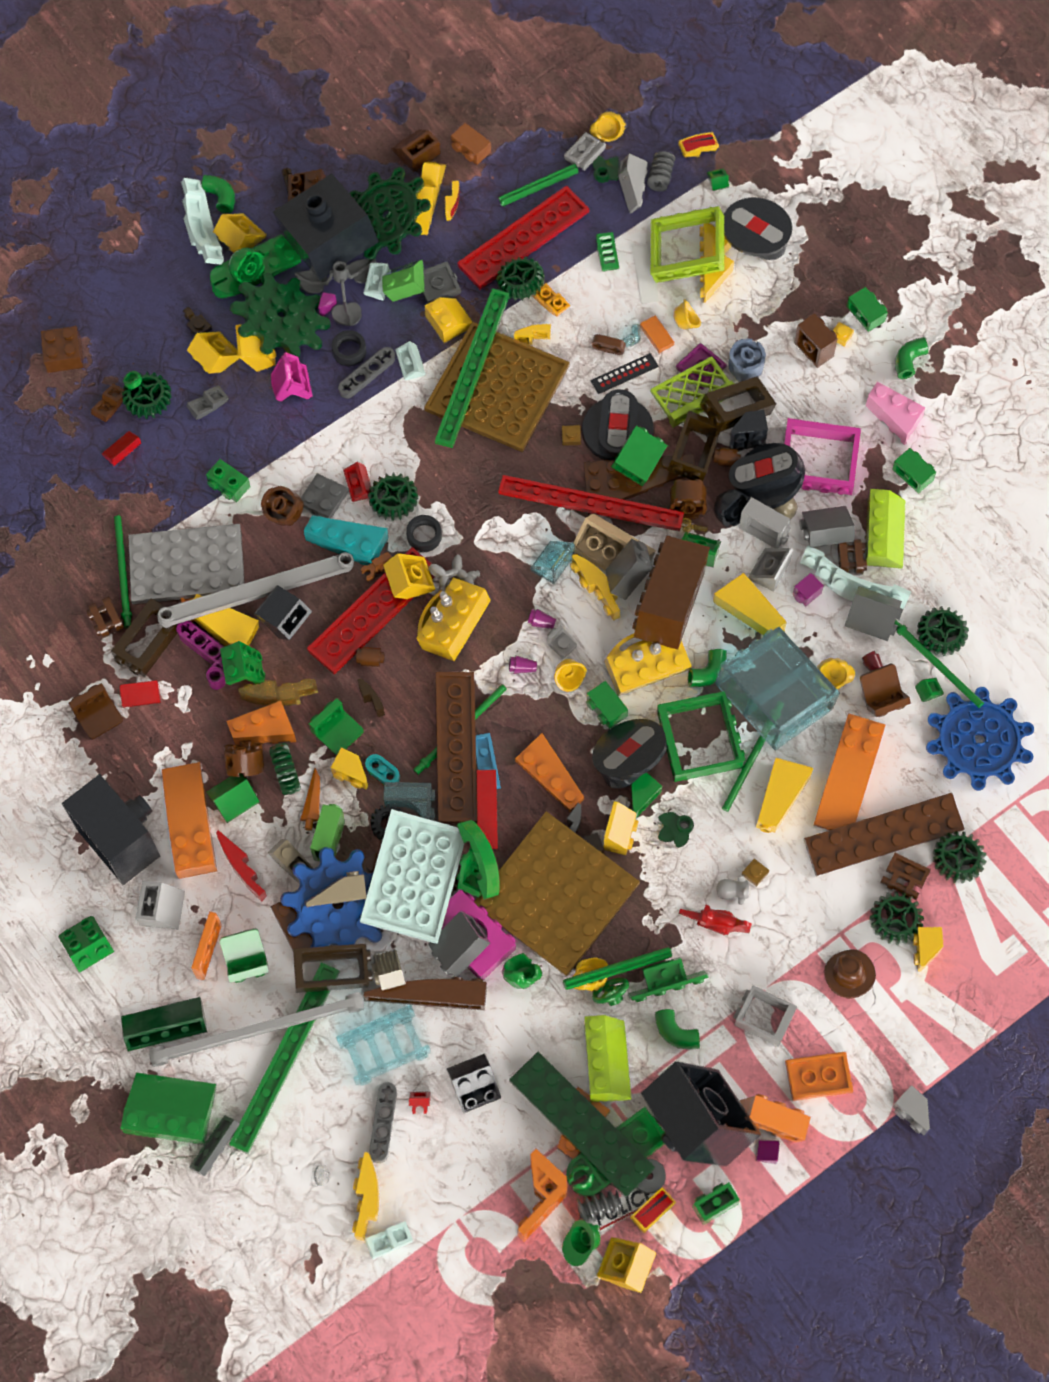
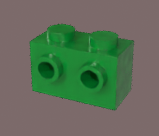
M866 287L848 297L847 308L868 332L886 321L888 313L886 307L880 304L875 294Z
M911 448L894 461L892 468L918 494L934 481L937 473L930 463L924 461L921 455Z
M221 459L206 474L207 484L213 490H219L226 499H232L236 503L251 487L246 476Z
M606 681L587 693L586 704L591 711L595 710L598 714V720L602 725L606 724L610 729L628 717V708Z
M730 1182L725 1185L720 1183L712 1189L713 1192L705 1195L704 1193L694 1199L695 1203H693L692 1208L703 1226L739 1205L740 1199Z

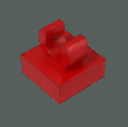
M410 1092L409 1106H412L413 1114H416L418 1106L423 1107L424 1114H427L431 1100L430 1092Z

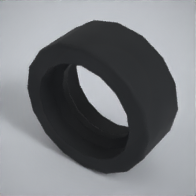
M346 330L338 333L333 338L331 345L336 362L343 366H355L363 361L366 356V344L361 334L356 331ZM347 341L356 342L360 346L357 353L348 356L341 354L338 348Z
M419 515L409 521L406 535L411 547L419 552H429L439 546L442 540V530L440 523L434 517ZM422 525L433 527L435 530L434 538L427 542L416 540L413 536V531L417 527Z

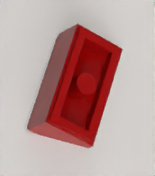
M128 431L105 450L102 456L115 466L141 444V440L137 435Z
M357 461L343 469L352 502L368 499L371 486L366 466Z
M157 680L120 685L123 708L161 703L160 686Z

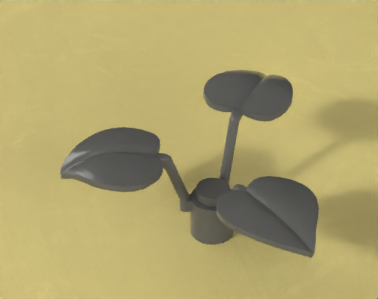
M376 258L373 260L363 259L355 261L348 266L344 262H336L333 265V270L330 271L329 277L327 278L326 276L322 280H319L311 270L296 272V278L300 280L301 288L311 294L321 293L324 290V285L327 286L332 277L336 282L341 283L343 304L336 305L333 308L332 317L339 324L353 326L360 321L362 311L355 302L347 304L344 282L349 277V279L353 278L357 283H366L370 263H376Z

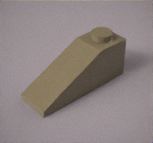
M358 871L346 872V876L340 877L304 902L305 906L310 907L367 899L364 875L358 874Z

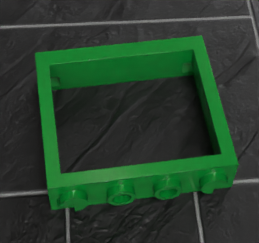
M725 691L657 705L659 723L667 739V755L674 782L742 769L743 763L746 761L745 752L740 750L741 737L739 732L735 731L736 718L734 714L731 715L730 708H732L729 697H726ZM720 705L734 760L682 770L668 715Z

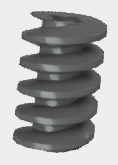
M662 151L653 156L647 181L648 186L652 190L659 192L667 190L673 171L672 168L674 167L675 156L673 154Z
M617 1189L615 1196L611 1191H608L607 1198L603 1193H600L599 1200L594 1194L591 1196V1201L586 1196L583 1197V1203L576 1198L580 1218L587 1223L589 1217H591L593 1222H596L597 1215L600 1216L601 1220H604L605 1213L612 1218L613 1211L616 1212L618 1217L621 1215L622 1209Z

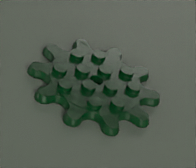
M402 167L395 168L391 177L387 180H382L379 173L373 172L368 177L369 186L364 192L353 190L349 193L368 215L379 241L364 251V256L367 259L373 260L376 258L377 253L383 247H388V251L391 254L398 255L401 252V241L407 235L417 237L422 233V227L416 220L421 213L430 210L431 203L426 198H417L418 193L424 188V180L421 177H416L411 182H404L405 171ZM388 211L386 218L382 217L383 213Z
M265 273L261 276L262 286L260 287L253 286L249 282H243L239 285L238 290L245 296L246 301L233 302L230 305V311L245 319V323L238 328V334L242 337L257 336L261 340L260 351L263 354L269 355L273 352L274 348L281 347L287 353L300 357L299 347L301 345H308L314 350L321 349L322 340L316 335L315 331L320 329L328 330L331 326L330 320L327 317L320 316L315 311L319 307L321 296L304 295L299 290L301 284L297 278L290 279L286 285L279 284L270 273ZM283 312L285 317H280L277 313Z

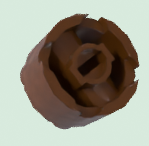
M677 479L674 481V485L670 489V509L684 512L683 520L697 519L700 514L704 515L706 513L707 490L703 485V481L699 479L694 481Z
M284 486L272 487L265 492L261 500V507L264 516L268 520L281 526H291L301 517L304 503L293 490Z
M251 740L240 741V745H224L227 775L239 777V773H241L245 777L263 772L264 760L261 743L252 744Z

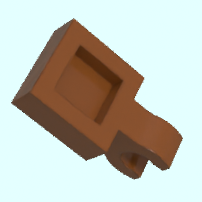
M389 552L372 560L370 565L361 568L362 574L370 572L366 576L367 582L374 579L375 573L385 572L383 565L392 558Z

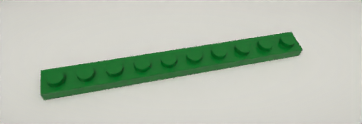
M496 289L491 290L435 438V444L453 449L509 299V293Z
M321 962L312 981L337 979L340 970ZM331 990L306 992L296 1013L323 1006ZM316 1020L288 1027L240 1121V1125L229 1143L230 1146L249 1154Z

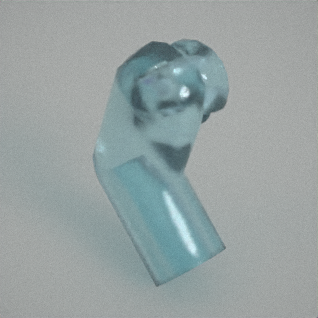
M633 324L631 326L632 333L622 339L626 343V347L634 346L640 341L639 324Z

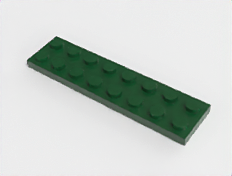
M539 1052L509 1079V1082L625 1198L655 1169V1166Z

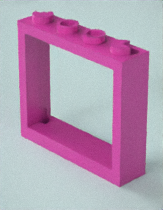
M788 418L784 439L785 445L790 446L791 434L853 443L848 481L805 475L801 489L806 491L818 490L822 493H838L842 496L843 494L852 495L861 428Z

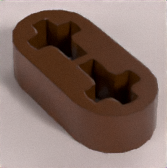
M595 334L591 346L599 351L622 355L625 351L626 343L617 338Z

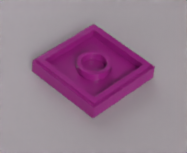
M700 342L676 365V369L679 372H683L711 356L722 371L727 367V364ZM710 363L704 366L703 371L713 373L714 367ZM691 373L688 379L698 381L700 374ZM702 375L700 382L709 384L712 377Z

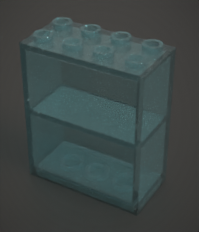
M780 627L768 630L763 638L760 640L755 639L747 649L739 650L731 660L729 658L720 665L721 669L717 674L718 677L715 682L717 687L722 692L725 691L726 697L731 700L734 706L775 751L832 711L840 695V692Z

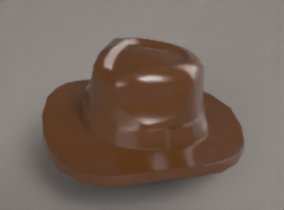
M850 949L839 952L828 960L825 965L824 976L829 988L835 994L843 998L852 999L858 998L872 989L876 979V971L871 959L865 953Z

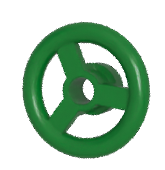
M622 977L606 981L603 987L593 992L592 1000L598 1004L608 1003L609 1006L619 1004L623 1000L622 995L629 988V981ZM605 990V993L599 998L598 995Z

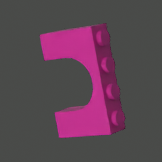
M459 890L449 899L442 929L460 911L472 916L476 923L484 928L490 944L467 967L477 978L484 980L516 950V940L511 934H505L501 930L502 926L497 920H491L487 916L488 912L481 905L478 907L474 903L475 900L471 894Z

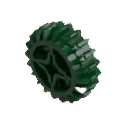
M518 257L517 260L512 258L510 263L506 262V266H501V270L498 271L496 279L498 289L509 293V299L513 298L515 301L518 298L523 301L526 297L530 299L531 295L536 296V292H540L541 287L544 286L545 275L543 268L533 258L529 260L527 257L524 259Z
M139 372L142 376L141 384L135 389H128L124 386V392H122L123 403L126 409L133 416L137 414L139 419L143 415L146 419L150 415L155 418L156 413L161 415V410L166 411V405H170V399H172L171 388L167 380H163L161 375L157 376L155 372L152 375L149 372L142 375Z
M394 472L392 476H388L386 473L385 478L379 476L378 481H373V486L369 488V505L372 507L373 512H377L379 517L384 515L385 520L388 517H391L392 521H394L395 517L401 520V515L408 517V511L413 512L414 507L417 506V487L414 486L413 481H409L408 476L403 478L401 473L398 476ZM383 490H385V494L379 500V495ZM405 494H408L407 499L402 503L401 499L404 498Z
M941 606L939 610L934 607L931 612L927 610L925 616H921L920 622L917 625L919 628L917 629V635H920L918 638L919 642H923L925 647L928 646L930 652L934 650L935 655L942 652L944 657L947 652L953 655L954 651L959 652L961 647L965 646L969 628L966 627L967 621H962L963 615L957 616V610L951 612L950 607L944 610L943 606ZM939 620L937 625L928 627L930 623ZM957 636L953 641L947 642L948 638Z
M279 743L270 747L269 752L282 794L292 795L300 791V782L288 745L286 743Z
M954 831L953 835L949 832L946 834V838L942 836L940 842L935 844L936 849L932 852L935 855L932 861L937 863L935 869H941L939 875L945 873L946 880H949L950 877L953 878V883H956L958 879L961 884L965 882V879L971 882L973 877L978 878L979 872L984 870L983 865L986 864V860L983 858L986 857V853L981 852L984 849V845L978 846L980 840H972L973 834L966 837L965 831L961 835H959L958 831ZM958 844L957 849L945 850L948 846ZM965 847H967L972 852V854L967 852ZM959 851H960V858L962 859V860H960V862H959V859H958V856H957L958 853H959ZM946 861L951 862L953 864V867H951ZM963 865H974L973 867L967 870H960L961 866Z
M897 891L894 892L893 897L889 892L886 893V898L880 896L879 901H875L874 907L870 910L873 915H870L869 920L874 921L871 923V928H877L874 933L875 935L881 933V940H884L885 937L888 938V944H891L892 940H895L896 945H899L900 940L907 944L908 939L913 941L914 934L918 932V927H923L921 921L924 920V916L920 915L923 911L922 908H917L918 902H911L912 896L908 899L905 898V892L902 893L901 897L898 896ZM894 905H899L904 908L898 909ZM883 909L887 911L886 914L888 916L885 923L881 919V911ZM909 913L912 917V926L910 928L905 920ZM898 916H899V917L901 916L900 920H899V919L892 920L893 917L896 918V917H898ZM890 928H897L900 932L890 930Z

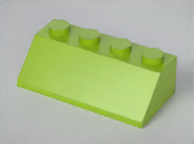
M870 489L867 507L865 560H867V566L903 569L905 499L890 490Z
M606 1015L584 1016L590 1102L631 1100L625 1021Z

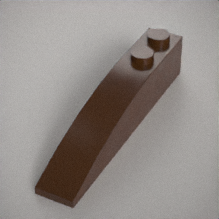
M461 977L405 981V985L382 991L381 987L365 991L364 999L370 1002L485 1011L487 982H483L479 978H473L471 981L463 980Z

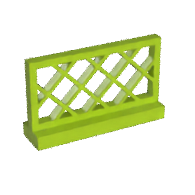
M711 356L651 388L650 392L674 428L684 422L688 411L697 414L704 412L700 403L705 394L697 393L699 386L709 388V392H711V389L717 390L734 383L729 381ZM710 363L714 367L713 373L703 371L704 366ZM689 374H700L698 381L688 379ZM701 376L712 377L711 384L700 382ZM714 378L722 379L725 384L721 386L713 385ZM676 381L684 382L683 389L672 387L673 383ZM686 383L697 385L696 391L685 390ZM661 389L669 391L667 398L659 396L657 392ZM671 391L681 393L680 400L671 399ZM683 395L694 396V399L689 403L682 401ZM668 402L678 404V409L670 412L667 407Z

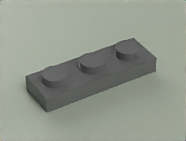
M224 1115L189 1168L205 1176L212 1169L217 1157L224 1151L226 1144L234 1135L240 1123Z

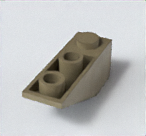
M281 839L268 852L279 866L299 884L298 878L294 876L292 871L294 865L303 863L308 868L313 869L287 839Z

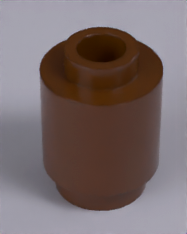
M716 448L714 463H718L719 466L732 467L741 458V454L738 453L737 449Z
M358 648L356 662L361 664V666L380 667V663L384 664L385 653L381 652V648Z

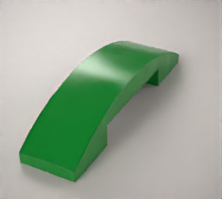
M473 820L457 824L463 843L470 842L482 875L483 879L477 882L483 899L499 895L498 866L488 839Z

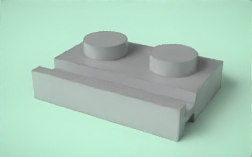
M585 132L568 150L564 158L585 171L602 153L606 145Z

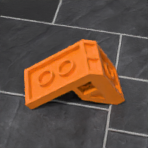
M537 1149L530 1154L534 1195L540 1201L533 1207L532 1215L529 1218L525 1216L518 1224V1237L523 1242L534 1233L567 1197V1177Z

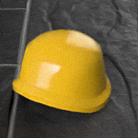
M686 299L674 309V320L679 328L687 330L700 327L701 320Z
M565 659L555 669V683L565 692L574 691L582 684L587 669L583 664L573 659Z

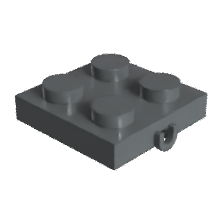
M448 262L423 270L425 292H422L427 304L440 297L450 298L461 294L456 273L452 272Z
M317 473L301 496V500L304 503L303 508L309 510L315 516L318 514L324 518L331 519L349 493V489Z

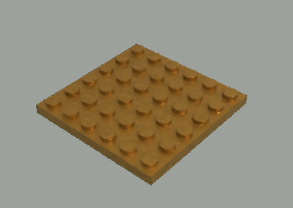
M472 321L425 404L424 411L440 418L444 417L479 324ZM496 331L461 427L523 452L566 374L570 362Z
M546 811L498 871L500 881L499 895L484 900L481 894L474 903L478 907L480 905L484 907L488 912V917L492 920H497L505 930L567 977L638 887L640 881Z

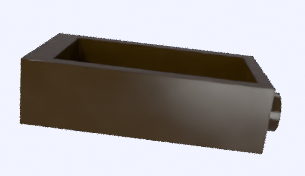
M756 376L705 393L700 406L717 431L722 432L733 428L745 412L764 410L765 416L771 415L777 403L759 377ZM746 392L749 393L755 402L726 412L719 403V401Z
M688 411L667 471L692 481L697 479L703 481L720 434L709 418ZM691 431L707 437L698 467L681 460Z
M150 598L111 650L113 660L120 666L124 664L129 667L128 669L133 674H140L144 677L177 635L176 627L178 624L167 628L162 627L139 658L125 651L152 613L157 616L160 609L165 607ZM164 616V617H162V618H163V619H169L170 617H169V616Z
M366 944L293 949L296 993L368 988L369 981H373L372 969H368L367 963L371 961L370 949L366 950ZM357 959L359 963V976L357 978L305 981L303 979L302 965L305 962Z

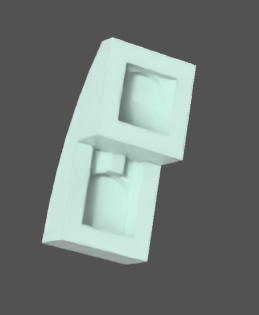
M406 1221L386 1228L383 1232L367 1237L365 1242L373 1260L413 1242V1238Z

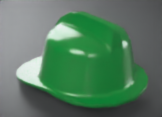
M577 1220L573 1223L562 1244L563 1256L567 1263L578 1267L587 1261L591 1253L600 1245L599 1225H593L584 1220Z

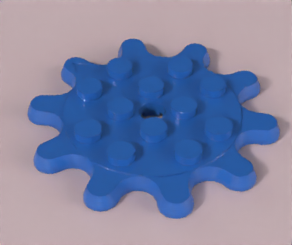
M978 687L975 690V694L984 702L980 708L972 701H964L955 692L949 693L946 697L950 707L949 713L946 715L931 713L928 716L927 721L929 725L936 728L940 735L938 739L927 743V752L931 755L941 754L947 758L948 763L943 769L945 778L953 779L959 773H966L971 778V786L974 790H983L986 786V779L989 776L998 777L1005 785L1012 784L1015 776L1011 770V765L1014 762L1029 764L1033 760V753L1021 745L1023 737L1033 734V724L1030 722L1019 723L1014 720L1013 712L1018 705L1015 699L1007 698L1001 704H994L989 698V690L985 687ZM975 736H983L985 742L976 743Z
M324 847L319 852L320 863L316 868H308L303 863L294 865L292 871L294 876L298 878L300 886L298 890L284 892L280 897V901L284 906L292 907L297 912L296 919L287 927V932L290 936L297 937L303 933L310 934L313 939L311 947L353 945L359 938H367L372 943H377L382 939V932L377 927L360 923L366 899L343 902V906L340 909H335L332 904L306 907L304 904L306 900L340 877L346 876V872L358 871V874L364 875L367 897L373 873H367L363 870L362 863L365 856L361 850H353L349 858L341 862L335 858L331 848Z

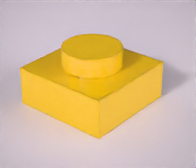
M838 322L833 329L838 338L837 343L845 347L853 336L854 330L841 322Z

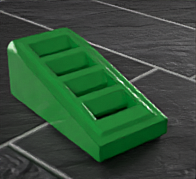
M613 232L597 234L596 246L602 272L619 269ZM612 260H614L613 263H606V264L604 263V262H606V261H612Z

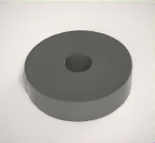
M648 1159L655 1166V1169L650 1173L653 1175V1178L651 1180L645 1178L636 1188L643 1193L653 1194L664 1186L666 1172L658 1161Z

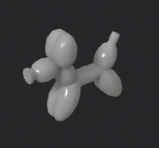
M458 554L453 558L451 570L445 571L437 564L429 566L430 573L439 579V584L444 592L448 585V578L457 576L465 582L474 584L473 580L480 576L478 570L468 573L462 570V558Z

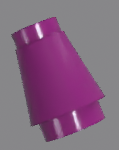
M531 609L527 623L531 624L532 627L553 629L556 618L539 609Z
M517 655L515 657L510 656L509 672H513V674L536 672L537 661Z

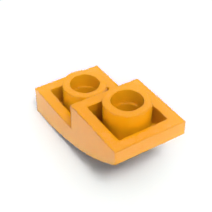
M547 283L541 287L540 292H536V296L532 295L540 305L556 317L570 307V304L559 292L556 294Z

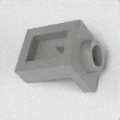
M561 625L557 629L553 628L547 635V645L563 659L577 647V644L563 632Z

